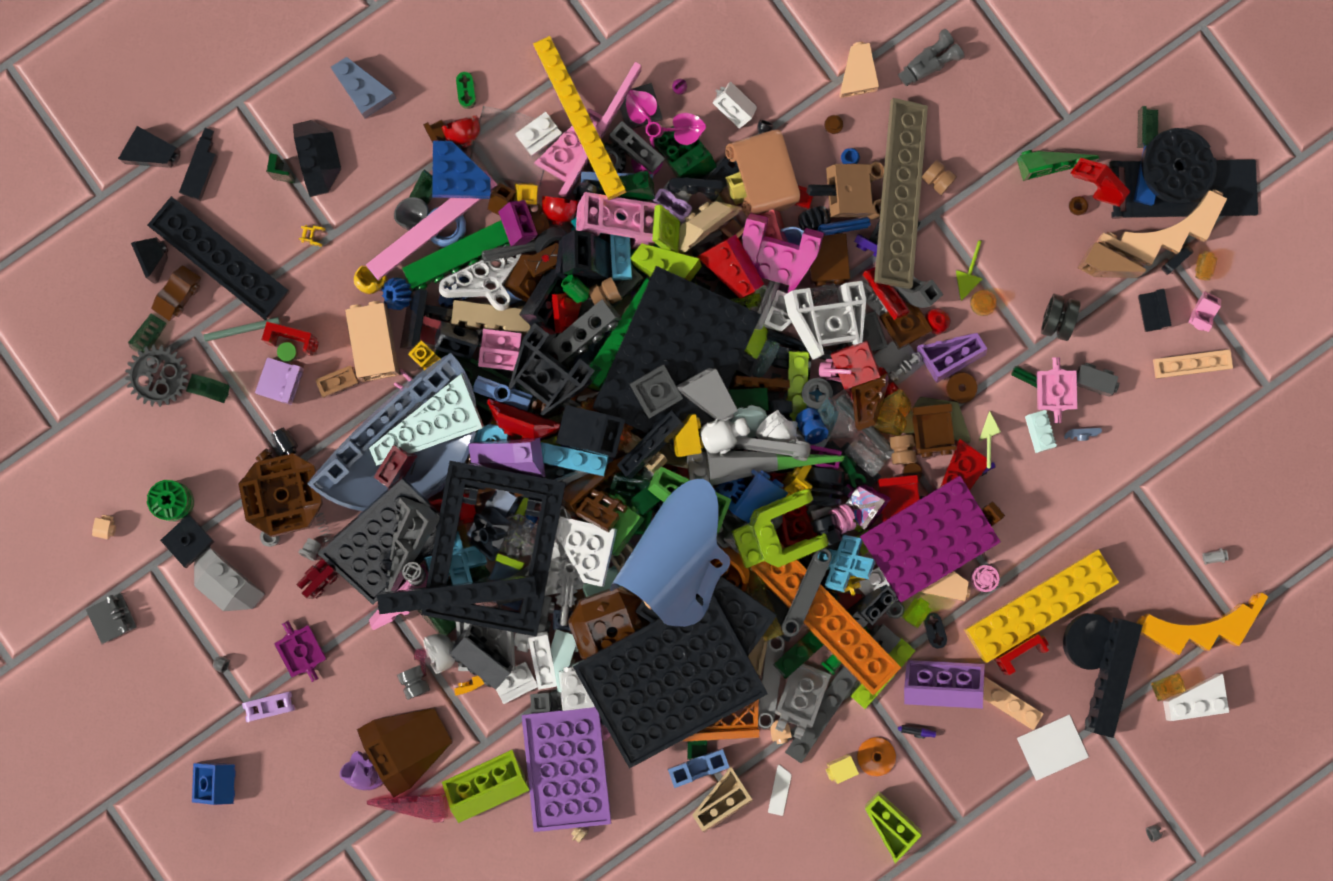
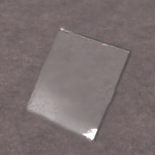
M483 106L479 121L480 134L474 140L470 159L483 172L486 170L489 175L503 180L535 184L540 187L544 170L535 165L534 162L545 153L551 144L532 157L515 133L536 118L522 113H513Z

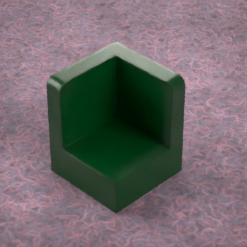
M707 740L687 741V760L707 754Z

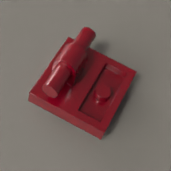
M323 558L315 566L312 565L304 573L305 576L296 584L302 590L312 581L301 593L306 599H318L325 592L323 588L328 584H333L338 579V572L330 565L320 572L327 564Z

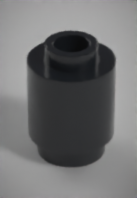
M284 427L276 430L271 435L272 441L281 456L297 452L298 445Z

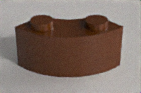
M182 265L171 274L166 285L156 295L151 309L168 321H171L175 316L179 317L184 311L183 307L200 289L198 284L201 277Z

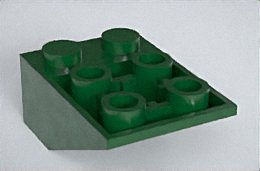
M665 131L661 137L654 139V146L665 158V162L677 178L701 179L717 168L712 154L699 139L690 145H683L675 140V131Z

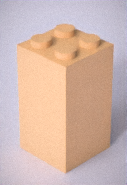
M380 301L369 302L368 306L361 307V304L350 306V309H346L345 312L357 378L361 382L399 376L389 311L386 305L380 303Z

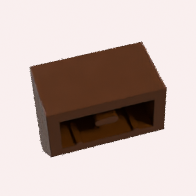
M521 255L504 284L515 297L525 302L528 301L544 275L543 273L534 278L526 267L524 260L533 255Z

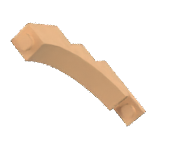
M1217 190L1208 191L1198 206L1185 219L1172 227L1150 233L1124 232L1119 240L1115 234L1107 232L1106 234L1102 233L1097 242H1103L1110 248L1150 266L1153 264L1160 247L1177 254L1180 252L1188 235L1202 242L1206 241L1227 198L1223 197V193Z

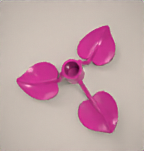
M629 90L627 93L626 109L628 116L637 124L643 123L646 119L648 120L646 133L650 136L651 147L654 149V139L661 137L663 131H675L674 138L677 142L683 145H690L696 142L706 129L705 123L699 117L690 113L676 115L673 118L674 128L662 127L659 123L652 122L650 118L657 111V101L653 95L636 90ZM631 158L634 173L648 171ZM663 162L656 168V170L653 173L648 171L649 174H653V176L660 171Z

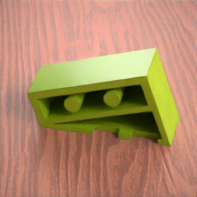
M641 243L630 258L633 266L651 277L655 266H658L691 281L702 267L699 258Z
M880 791L866 803L865 810L896 863L922 836V830Z

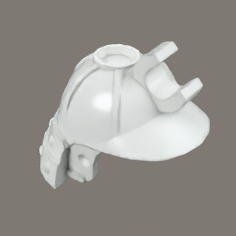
M779 410L770 414L759 425L755 433L758 439L792 444L803 439V436L797 434L796 431L798 423L796 421H788L780 414Z

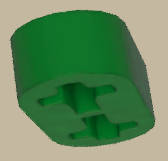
M461 72L456 77L458 100L463 108L470 109L476 103L474 81L470 73ZM463 77L470 80L467 82V88H464L463 83L460 82L463 80ZM465 92H468L469 98H472L468 104L462 101V99H465Z

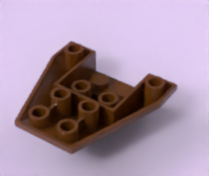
M435 708L375 719L357 729L364 750L393 798L412 788L453 743Z

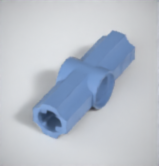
M481 376L477 377L473 386V392L528 411L533 395L517 389L510 390L506 385ZM501 388H505L508 392L507 397L504 399L498 396V391Z

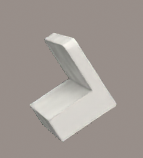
M729 82L725 90L713 101V104L739 129L752 119L757 109V106L732 82Z

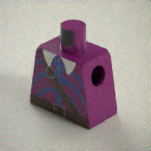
M847 484L842 490L843 494L849 498L846 505L851 508L855 521L864 530L874 524L891 500L890 497L866 484L859 485L856 489Z

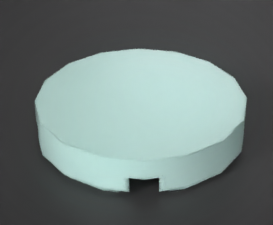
M753 405L748 406V408L743 409L741 407L737 409L738 411L733 413L734 417L730 419L731 424L735 423L739 418H745L750 433L740 437H756L755 433L759 425L767 418L765 410Z

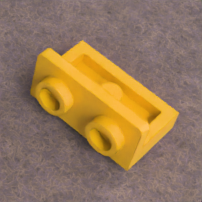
M811 465L795 467L791 474L788 473L782 481L784 483L783 489L788 492L787 496L804 489H810L811 491L813 487L804 480L812 467Z

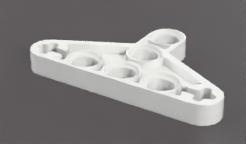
M521 254L513 255L516 256L515 259L513 257H504L486 262L481 260L441 280L439 292L447 298L486 296L495 309L500 311L506 310L510 303V296L503 285ZM498 261L501 263V266L498 268L493 267L491 263ZM483 269L485 274L478 275L475 270ZM467 277L469 282L462 283L459 278ZM488 283H492L496 286V288L490 290L486 288L485 285ZM499 297L504 298L506 303L499 304L496 299Z

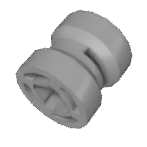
M409 562L403 567L402 574L411 585L420 586L425 582L426 572L418 563Z

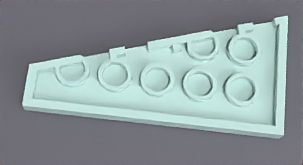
M463 373L369 448L376 466L383 463L393 445H397L408 454L484 427Z

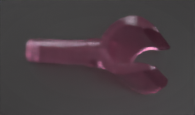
M416 649L414 660H420L423 677L427 676L425 668L426 652Z

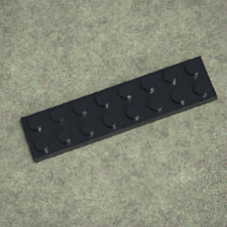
M172 196L147 224L153 231L264 320H267L290 292Z

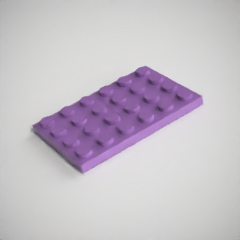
M595 707L522 715L534 832L612 824L602 728L600 724L601 719Z

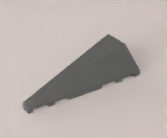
M404 497L399 499L401 509L400 513L396 516L398 528L393 535L390 555L392 566L388 570L387 576L390 579L385 592L398 589L404 579L402 574L403 567L407 563L415 561L440 520L429 506Z

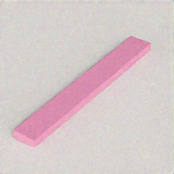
M637 62L633 64L596 128L601 140L627 97L628 91L631 90L642 71L641 65ZM585 151L582 152L559 192V195L564 199L569 197L581 176V172L584 171L589 162Z
M485 170L484 172L490 177V192H492L497 187V183ZM450 198L367 263L366 266L379 281L481 199Z

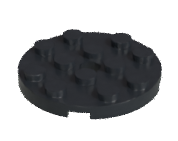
M1172 128L1159 133L1150 140L1142 155L1141 169L1147 186L1157 197L1169 203L1186 204L1199 199L1208 192L1216 177L1217 164L1216 158L1213 157L1210 150L1211 146L1201 135L1189 129ZM1176 161L1182 163V171H1177L1174 164Z

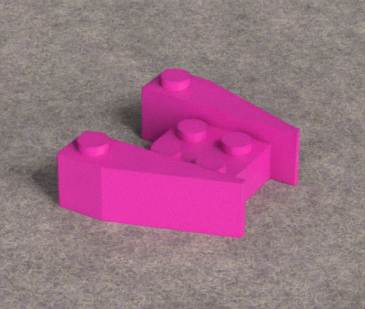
M750 213L746 219L742 236L743 247L761 278L789 285L788 293L795 290L816 259L821 248L824 233L806 228L802 234L800 245L765 236L769 218Z

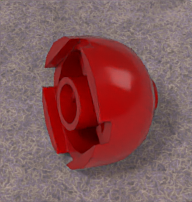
M477 115L469 119L466 117L450 122L447 126H441L445 138L448 141H452L455 145H461L462 148L473 145L472 141L477 139L480 134V122Z
M542 196L541 209L543 214L547 216V219L552 220V224L563 226L564 222H571L577 216V205L580 201Z

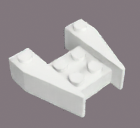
M862 281L844 283L836 288L839 303L814 307L810 288L792 290L784 296L788 316L813 360L824 355L823 346L848 343V346H852L862 342L866 296Z

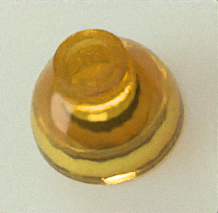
M979 290L972 295L970 306L977 315L988 316L996 309L997 299L991 291Z

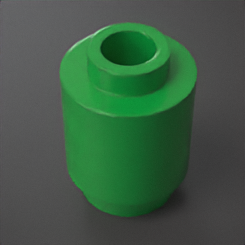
M568 275L562 281L563 291L576 303L584 302L588 299L590 289L577 276Z

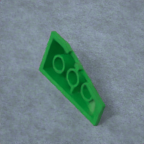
M1032 150L1021 153L1017 162L1022 180L1026 181L1073 169L1080 158L1097 162L1099 156L1046 151L1032 152Z

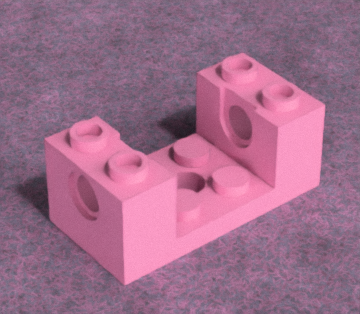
M585 192L577 205L576 230L592 233L597 237L600 233L630 237L631 249L637 250L641 243L653 246L655 244L652 241L655 206L659 204L619 197L608 201L606 195ZM616 214H622L625 220L618 219Z

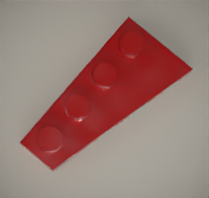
M959 439L956 446L957 450L954 451L941 486L960 475L970 491L987 468V458Z

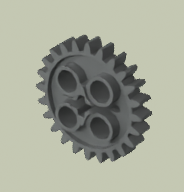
M153 344L152 350L145 346L144 353L141 350L137 351L139 357L132 355V359L135 362L127 363L131 367V369L125 370V372L130 374V376L125 377V380L131 381L127 388L133 387L131 395L137 393L136 400H139L141 397L144 398L143 404H146L149 400L152 407L155 402H158L159 407H161L162 401L169 405L170 398L176 401L175 394L182 396L180 389L186 390L187 388L182 384L189 381V379L184 378V375L189 374V371H183L187 364L180 363L183 357L176 358L177 351L173 354L170 353L171 347L165 351L163 345L157 349L155 344ZM154 358L157 361V366L155 368L149 367L147 359ZM165 360V364L160 372L162 378H158L153 390L149 391V387L154 379L152 373H156L161 361ZM172 366L175 369V374L172 376L167 375L165 367ZM147 376L149 384L142 385L139 382V377ZM160 383L165 384L167 392L160 393L157 390V385Z

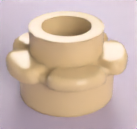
M585 827L575 828L571 833L574 836L572 840L580 843L589 830Z

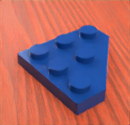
M433 141L432 198L490 199V177L452 141Z

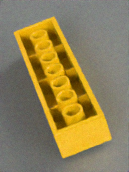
M1099 549L1094 550L965 628L964 631L982 661L988 663L1119 582Z

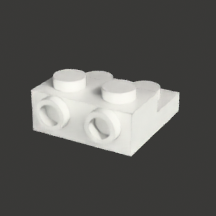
M573 666L564 667V671H559L562 710L595 707Z

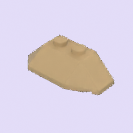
M717 201L711 204L706 202L701 205L698 213L692 212L684 218L686 221L680 225L678 253L687 252L741 212L742 208Z

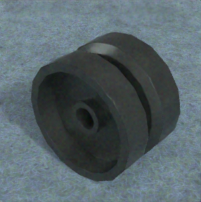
M1053 294L1044 313L1041 334L1051 337L1057 330L1058 339L1068 341L1078 318L1080 301L1070 298L1064 305V297Z

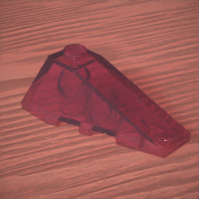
M445 793L367 800V805L426 820L432 819V823L444 822L443 818L448 817Z

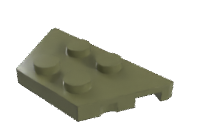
M927 397L918 398L912 408L952 403L951 417L954 441L961 439L966 443L971 442L958 402ZM911 410L898 427L897 433L914 435Z

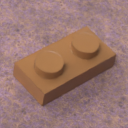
M351 365L315 379L322 398L359 384Z

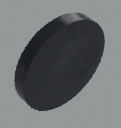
M1085 613L1075 617L1068 624L1063 636V649L1066 657L1073 665L1086 670L1099 668L1105 651L1104 645L1109 635L1110 621L1098 614Z

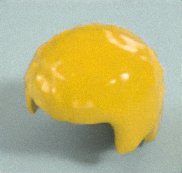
M361 265L355 272L353 279L355 286L361 292L374 294L383 288L384 283L387 281V276L385 275L378 281L367 266Z

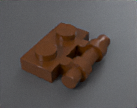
M594 489L591 495L595 499L592 500L587 497L577 509L576 514L609 533L620 519L616 511L619 510L625 513L628 507L622 504L621 500L609 497L608 493ZM606 503L610 506L607 508L601 504Z

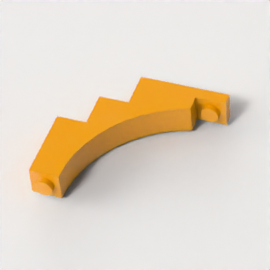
M1264 593L1253 594L1248 601L1249 607L1245 604H1237L1223 616L1202 624L1178 625L1160 620L1150 614L1140 616L1136 623L1143 625L1141 635L1174 655H1180L1188 641L1204 651H1210L1217 637L1222 638L1233 646H1240L1268 596Z

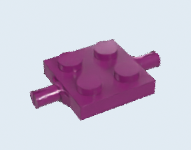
M289 620L282 623L287 634L283 639L275 642L274 645L291 678L307 672L311 682L318 680L319 678L314 668L319 663L327 660L310 625L300 630H293Z

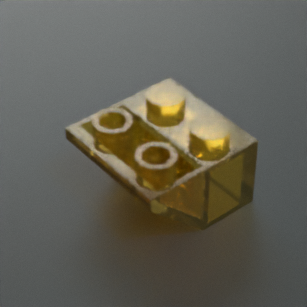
M899 389L883 400L877 423L874 425L879 432L901 436L902 431H905L907 425L905 418L906 414L911 410V402L903 390Z

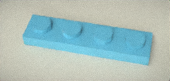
M616 214L618 219L625 220L622 214ZM610 234L613 281L632 279L630 237Z
M541 442L544 464L605 476L608 457Z

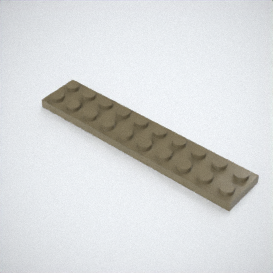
M897 98L890 100L874 282L910 289L913 286L928 106Z

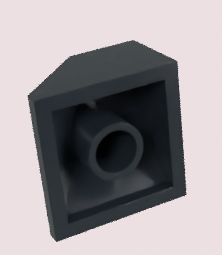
M157 237L132 242L131 245L145 278L154 284L158 283L168 260L166 254L168 248L165 242H161Z

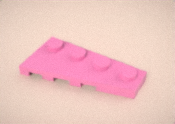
M589 108L587 112L596 129L603 116ZM573 126L564 132L534 162L535 165L563 182H566L584 151Z

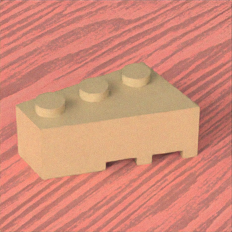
M731 766L692 814L704 833L753 801Z

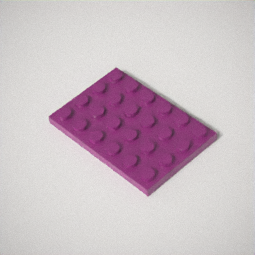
M960 475L860 536L900 602H903L1001 543Z

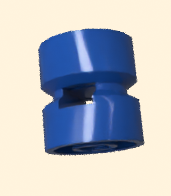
M808 408L797 415L795 421L798 423L797 426L807 443L815 445L827 438L828 429L817 409Z

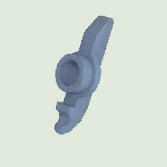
M1072 429L1065 433L1064 438L1070 437L1074 439V437H1077L1078 441H1087L1089 436H1097L1102 432V429Z

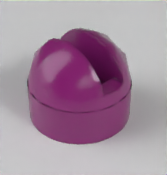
M676 79L672 84L673 92L677 95L684 94L687 90L686 81ZM681 82L684 83L678 89L675 88Z

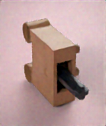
M880 162L871 164H834L826 168L828 185L810 184L807 187L809 196H829L831 217H868L870 220L880 218L882 199L872 202L870 182L884 176V166Z

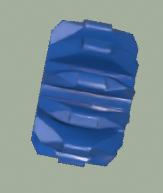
M396 277L384 283V287L381 288L383 291L382 297H384V304H387L388 309L402 310L410 306L409 301L412 300L410 293L412 291H410V284H407L406 279Z
M740 478L717 484L719 487L714 488V490L734 502V500L738 501L740 499L739 497L742 496L743 490H746L747 486L743 484L745 480ZM729 486H732L733 490L731 492L728 490Z

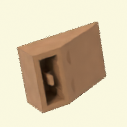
M1103 242L1092 244L1078 266V269L1093 277L1138 278L1147 270L1143 268L1140 262L1128 260L1125 254L1110 250L1109 246Z

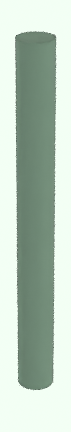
M279 317L207 333L204 334V340L207 342L263 329L266 322L280 325Z

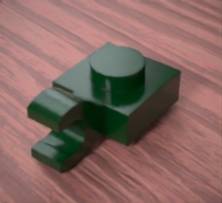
M845 455L844 460L839 463L847 477H849L851 486L856 488V478L861 479L862 483H865L866 479L863 475L856 473L854 469L856 468L855 462L851 457L848 458Z

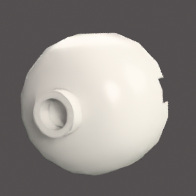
M433 634L424 637L425 652L427 658L430 657L432 661L430 665L434 672L438 674L451 668L455 660L450 652L455 641L451 642L449 637L444 634Z

